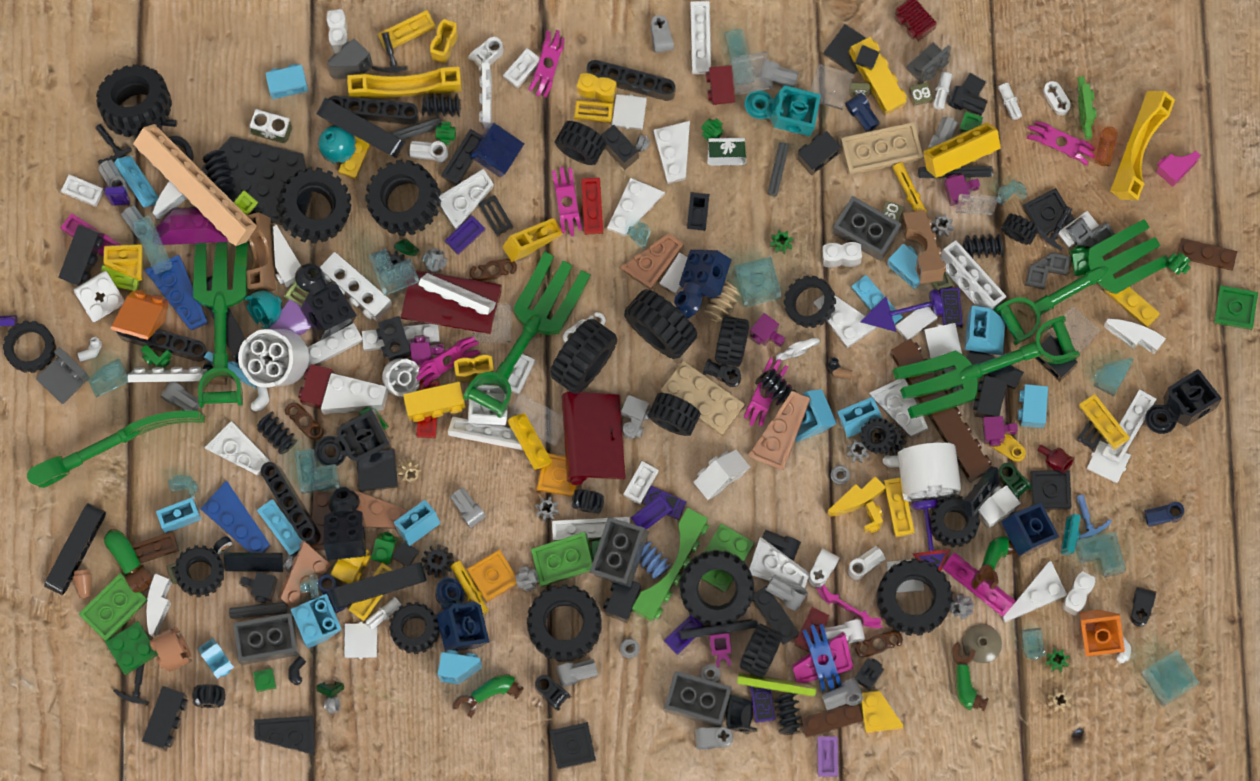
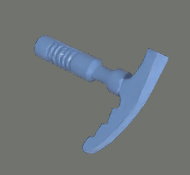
M1084 495L1077 496L1082 517L1086 522L1085 527L1088 530L1087 533L1080 535L1079 540L1100 533L1108 527L1112 520H1108L1102 526L1094 529L1089 519L1090 514Z

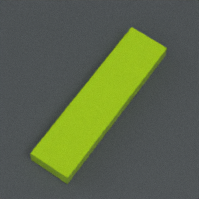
M738 673L737 683L741 685L815 696L816 685L769 677L760 678L756 675Z

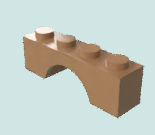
M925 210L903 213L901 227L905 239L918 243L925 250L922 255L917 257L915 268L920 284L942 281L943 274L946 272L945 261L941 260V249L936 245V234L931 230L930 217H927Z
M259 212L247 216L257 227L248 239L253 252V264L246 271L247 288L254 292L260 290L274 291L276 290L271 218Z

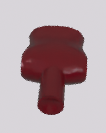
M1040 445L1037 449L1038 452L1047 456L1045 462L1053 470L1065 473L1074 462V457L1068 455L1062 448L1050 450Z

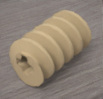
M725 281L721 295L710 299L711 304L706 306L707 311H703V315L713 322H722L723 315L729 316L726 309H733L730 302L737 303L734 296L740 297L741 294L737 288Z

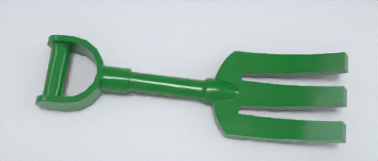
M1143 219L1091 247L1088 252L1089 271L1084 276L1034 302L1027 298L1016 297L996 307L994 311L1000 313L1015 339L1014 345L1016 346L1029 339L1037 331L1042 314L1050 311L1058 303L1088 286L1098 283L1103 289L1116 295L1167 267L1170 262L1167 255L1116 279L1113 276L1161 246L1156 237L1106 261L1102 258L1122 244L1148 230L1150 227L1146 220ZM1024 304L1033 311L1035 325L1029 333L1025 334L1010 309V305Z
M248 241L236 246L233 290H228V243L216 242L212 291H207V243L195 244L193 298L201 305L213 308L214 313L213 369L207 371L200 379L198 387L200 408H203L205 404L238 403V406L243 405L241 382L237 375L228 369L226 313L229 307L235 306L247 298ZM220 376L233 379L237 386V391L205 392V389L212 379Z
M544 251L530 280L513 307L516 318L524 326L522 333L497 370L477 375L471 381L463 396V399L466 401L470 399L496 412L498 418L503 417L510 404L511 385L508 379L532 337L536 336L537 333L544 335L560 333L591 277V274L581 270L552 319H547L573 265L562 261L534 309L530 310L529 308L554 259V255ZM483 384L497 385L503 389L506 399L502 403L476 388Z
M1065 316L1056 317L1042 324L1037 331L1035 342L980 364H971L964 355L953 351L932 359L893 369L895 379L899 380L955 367V370L903 387L900 389L903 399L933 394L959 386L963 387V389L946 396L909 407L907 410L910 418L930 415L974 401L978 388L977 379L987 373L1017 362L1028 361L1040 356L1048 363L1062 364L1078 358L1080 352L1075 351L1064 324L1066 321ZM1050 328L1054 329L1064 355L1054 356L1043 350L1040 345V337L1045 331Z
M189 410L165 412L140 419L78 452L76 451L64 458L57 456L32 467L27 472V479L31 484L40 488L48 487L68 476L70 470L82 465L83 462L121 443H126L136 436L173 424L205 423L206 416L200 411Z

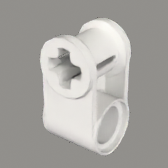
M491 37L469 55L468 59L479 67L478 70L482 72V63H490L491 66L492 63L503 55L504 48L501 40L497 37ZM493 45L499 46L495 51L490 50Z
M822 549L810 572L809 583L816 588L822 587L833 572L840 557ZM818 574H820V575H821V578H819L818 580H816V579H815V576H817Z

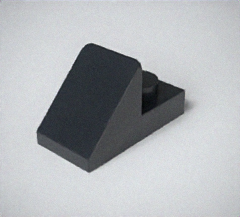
M690 193L687 229L706 231L710 194Z

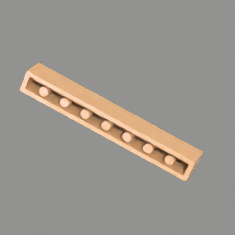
M155 124L143 127L133 143L139 152L145 155L151 161V164L157 167L164 174V177L170 180L177 190L183 193L190 203L196 206L202 212V215L208 218L215 225V228L228 238L230 243L235 246L246 243L257 225Z

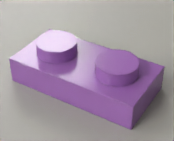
M818 737V777H838V737Z

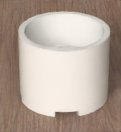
M263 329L254 332L243 341L239 350L238 362L240 369L249 379V382L256 386H287L297 382L304 375L309 363V353L304 340L297 333L288 329Z
M920 444L907 447L897 453L905 501L942 500L945 497L950 498L952 495L957 496L960 494L961 483L954 444Z

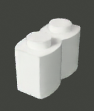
M342 9L331 10L327 13L329 41L334 53H339L342 50V46L349 41L347 22Z
M848 242L843 245L829 243L823 246L822 262L825 267L834 268L840 265L853 267L861 264L862 252L861 244Z
M1007 485L1003 488L1001 486L997 487L992 492L993 495L978 510L979 517L988 529L1016 510L1021 504Z
M1083 571L1076 577L1071 591L1064 600V611L1074 616L1079 614L1086 603L1087 596L1095 585V577Z

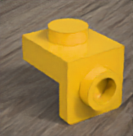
M872 501L865 506L872 523L865 525L863 528L865 533L870 532V534L881 529L880 526L883 524L881 518L883 515L879 505L875 506Z

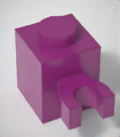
M957 174L947 177L944 183L951 206L969 201V192L979 190L980 187L978 178L966 182L964 175L958 176Z
M765 313L762 314L750 330L752 341L758 345L766 346L771 340L781 348L785 342V337L777 333L779 323Z
M425 335L414 336V338L410 339L412 361L417 365H422L426 360H431L432 355H440L444 352V343L430 345V337H425Z
M1003 416L984 417L982 421L984 445L989 444L990 447L1000 446L1001 443H1004L1005 434L1014 435L1018 431L1017 423L1004 425Z
M729 632L709 635L712 655H718L716 668L720 667L721 659H726L727 666H731V660L727 653H732Z

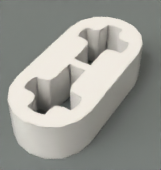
M1048 82L1043 90L1044 97L1057 115H1066L1071 105L1069 99L1057 82ZM1049 87H1051V89H1056V97L1052 92L1048 93ZM1059 102L1062 105L1065 104L1064 110L1062 108L1058 109Z

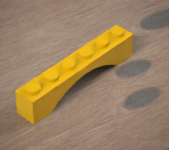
M460 66L440 68L431 72L410 76L347 75L349 97L379 99L425 95L426 92L428 94H433V92L436 94L462 92Z
M1165 91L1146 92L1110 190L1120 200H1139L1144 186L1142 159L1145 149L1154 132L1169 117L1175 99Z

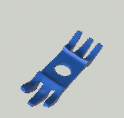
M812 624L810 626L814 644H812L806 629L802 631L814 662L821 691L826 692L824 677L832 691L835 690L831 675L834 674L838 687L842 685L832 657L823 624H819L823 641H820L816 628ZM823 654L827 655L829 658L828 662L824 665L819 664L817 661L818 657Z

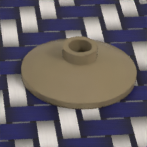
M975 625L965 633L963 638L965 654L969 657L971 650H976L972 661L977 663L993 661L999 655L1002 648V640L999 633L989 625ZM981 639L986 641L987 644L985 646L980 645L979 641Z

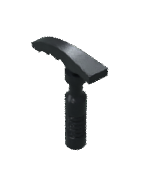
M389 32L382 33L386 52L390 57L391 62L389 63L391 67L372 66V69L386 73L407 70V66H397Z
M98 124L95 127L115 153L114 156L98 160L99 164L106 160L114 162L117 158H122L133 151L130 146L124 150L116 146L113 138L107 133L102 124Z
M1068 206L1065 207L1056 224V229L1050 237H1047L1040 227L1036 225L1038 234L1043 240L1061 251L1063 247L1058 245L1055 239L1057 240L1059 231L1063 229L1072 211Z
M145 664L140 665L136 669L133 696L124 695L116 689L113 692L131 703L148 705V701L138 698L141 693L139 690L142 684Z

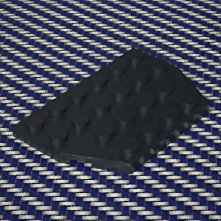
M231 136L219 150L225 151L221 156L227 157V160L223 163L229 164V167L225 170L231 171V174L227 177L233 178V181L229 182V184H235V187L223 193L234 202L245 190L259 202L248 215L259 212L270 217L271 223L284 225L278 219L279 213L276 207L278 196L284 183H286L291 175L294 176L295 172L299 170L305 171L304 155ZM204 165L201 171L207 176V170ZM311 192L302 193L297 198V206L305 216L311 200Z

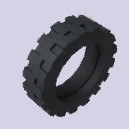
M803 276L802 279H796V282L794 284L791 283L790 289L785 292L786 299H784L786 313L797 325H801L804 328L817 327L816 325H823L824 321L829 320L831 313L835 311L834 304H836L834 291L825 280L817 276ZM809 288L820 289L824 294V303L821 309L811 316L799 314L796 310L798 296Z
M36 321L17 323L13 329L10 328L8 330V335L4 337L3 350L5 357L15 369L21 370L24 373H35L36 370H43L44 366L51 363L50 360L55 356L56 344L53 335L43 324H39ZM25 333H38L45 341L43 353L33 361L20 360L14 353L17 339Z

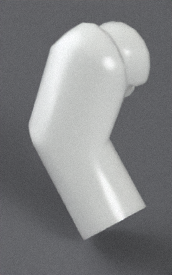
M91 338L88 350L78 352L80 362L95 358L102 347V342L99 338Z
M257 386L259 396L251 403L253 411H261L269 403L267 387Z
M898 455L884 456L883 464L889 468L899 467Z
M1124 636L1125 652H1120L1116 655L1119 663L1128 661L1131 656V645Z

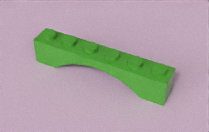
M687 508L678 524L680 547L673 567L660 582L649 589L641 591L632 607L633 613L652 623L655 619L658 620L663 612L661 608L663 603H668L673 594L671 592L673 585L677 586L681 580L682 575H680V572L691 561L689 558L691 552H696L700 545L698 540L701 534L705 535L710 525L707 524V517Z

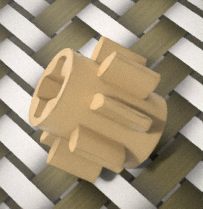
M407 457V459L399 462V468H396V471L402 481L406 479L411 482L416 478L418 479V472L422 470L416 459L412 461Z
M1055 689V696H1048L1051 702L1047 706L1054 708L1053 713L1061 710L1062 714H1064V707L1070 708L1072 706L1068 703L1072 696L1067 697L1065 694L1066 690L1059 693ZM1059 697L1062 698L1061 705H1057V699Z

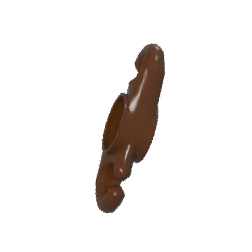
M510 259L489 261L485 265L478 266V269L482 271V275L479 277L475 275L477 267L473 266L470 269V277L473 280L479 281L498 279L501 275L509 274L504 268L506 264L512 265L511 274L516 272L517 264L515 261L511 262ZM495 265L499 268L497 274L492 275L488 272V268Z
M288 404L285 408V414L289 415L291 408H297V414L290 415V419L310 439H320L324 434V429L319 428V424L313 420L312 416L300 404ZM308 417L310 419L309 424L301 426L299 424L300 418ZM313 428H319L318 435L311 433Z
M889 631L875 635L869 640H863V644L868 647L866 652L860 651L861 642H857L855 651L861 657L872 656L895 647V644L890 642L891 636L898 638L897 646L902 644L903 638L899 632ZM882 639L884 647L876 649L873 645L874 640Z

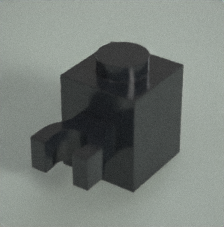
M257 572L255 580L242 576L240 584L242 587L252 588L251 595L255 598V601L266 603V601L272 602L278 579L276 576Z
M868 658L854 679L858 681V684L871 691L884 671L883 665L876 659L870 660Z

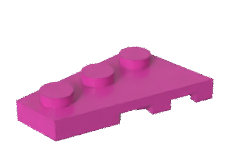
M842 632L828 641L838 673L854 669L846 635ZM811 653L792 664L796 682L807 683L818 679ZM823 654L818 657L817 661L819 664L824 665L828 662L829 658Z

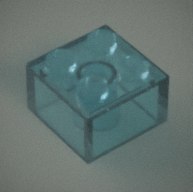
M771 257L734 266V274L743 307L781 298V290Z
M1178 650L1147 668L1141 674L1163 707L1199 684V681Z

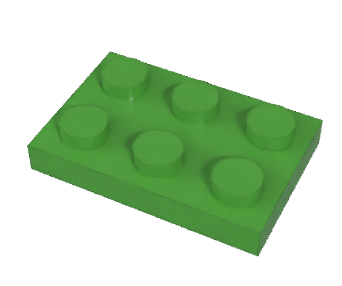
M720 524L705 551L725 550L737 555L744 562L755 542ZM718 569L707 572L701 578V580L726 593L734 580L729 573Z
M586 532L531 549L539 583L542 587L590 572L594 560Z
M120 573L79 615L107 641L147 603L148 599L141 592L134 593L127 584L125 577Z

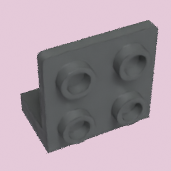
M933 42L909 63L906 69L921 84L926 80L930 81L939 68L942 70L949 63L951 47L948 45L941 50Z
M59 347L54 351L57 358L36 379L61 404H64L90 377Z

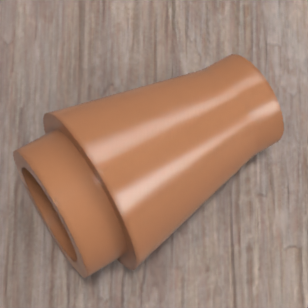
M90 570L74 571L73 580L79 593V598L91 597L92 574H90Z

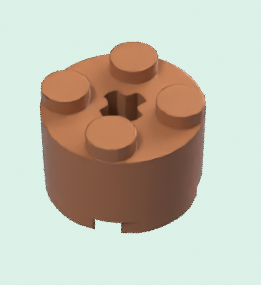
M177 627L164 631L150 640L152 649L157 651L159 658H157L161 669L165 668L169 672L192 662L189 659L191 653L184 637L178 636L177 633L180 631Z

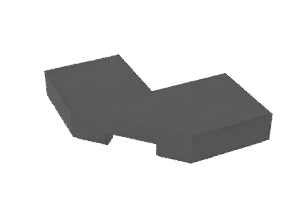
M1079 218L1066 228L1075 244L1090 247L1115 235L1108 222H1103L1091 231L1083 218Z
M1052 252L1037 263L1032 264L1028 270L1025 286L1044 290L1048 272L1067 276L1071 256Z

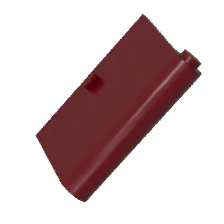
M414 269L411 270V273H407L406 284L408 286L401 319L491 334L497 303H499L502 284ZM427 273L496 302L495 307L488 315L476 312V309L464 307L455 300L443 298L441 294L426 291L424 287L419 285L420 279Z
M571 392L563 393L561 399L567 481L572 485H581L587 478L625 480L620 395L579 392L578 394Z

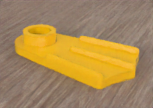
M1005 434L1004 443H1001L1000 446L991 447L1014 462L1022 461L1026 455L1025 448L1008 434ZM1014 450H1019L1021 454L1016 456Z

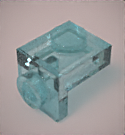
M1013 179L1007 186L1004 184L998 190L996 201L1003 205L1014 193L1023 200L1027 195L1026 187L1021 182L1017 183Z
M176 475L173 476V479L168 480L171 491L189 489L190 496L193 499L196 498L195 493L198 492V484L191 476Z
M1041 628L1021 630L1023 653L1026 658L1036 660L1040 659L1041 656H1045L1046 652L1043 647Z

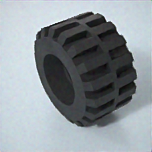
M566 121L554 141L561 152L571 159L586 165H596L607 145L605 139L598 132L576 121Z
M731 316L723 318L715 354L716 363L736 367L742 364L749 331L748 320Z
M658 393L648 412V417L655 424L682 436H691L701 415L694 405L668 393Z
M955 495L950 496V498L945 497L936 504L937 507H934L930 517L932 534L937 537L936 540L938 542L942 541L945 546L949 544L955 548L956 545L961 547L965 543L968 544L975 537L979 528V511L973 517L966 516L963 496L955 498ZM950 512L960 513L966 520L965 528L960 531L948 529L943 521L944 516Z
M195 545L193 549L189 547L185 553L181 552L180 558L176 560L174 571L177 583L182 588V591L188 592L190 596H209V593H215L216 588H220L222 585L224 566L222 559H220L218 553L214 552V549H207L204 545L202 547ZM196 562H205L211 567L210 575L202 581L193 580L188 575V569Z
M409 602L404 607L401 605L398 611H394V616L390 619L389 630L394 643L399 649L405 650L409 654L411 652L419 654L421 651L424 653L427 651V648L431 649L433 643L437 642V636L440 633L438 620L433 610L425 604L420 605L419 602L414 604ZM419 618L426 624L425 632L418 638H409L403 632L405 623L410 619Z
M760 623L755 628L740 661V668L760 678L764 677L779 648L782 633Z

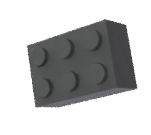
M852 196L833 226L832 234L846 242L861 244L863 252L882 261L899 234L902 224Z
M608 517L590 573L595 577L631 588L649 531L643 527Z
M291 613L233 623L238 661L241 665L299 655L295 622Z
M675 671L664 712L715 727H721L732 687Z

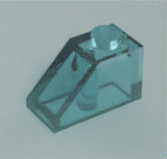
M1127 358L1106 364L1102 370L1098 369L1093 377L1096 380L1094 387L1114 397L1134 359Z
M117 359L101 367L88 382L97 398L127 383L128 373L121 360Z

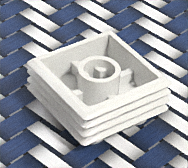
M103 271L74 289V293L92 322H96L118 309L125 301L107 271ZM97 292L105 294L103 301L94 299Z
M483 384L476 388L502 403L506 399L503 389L497 385ZM469 399L468 423L506 425L507 410L502 418H498L496 412Z

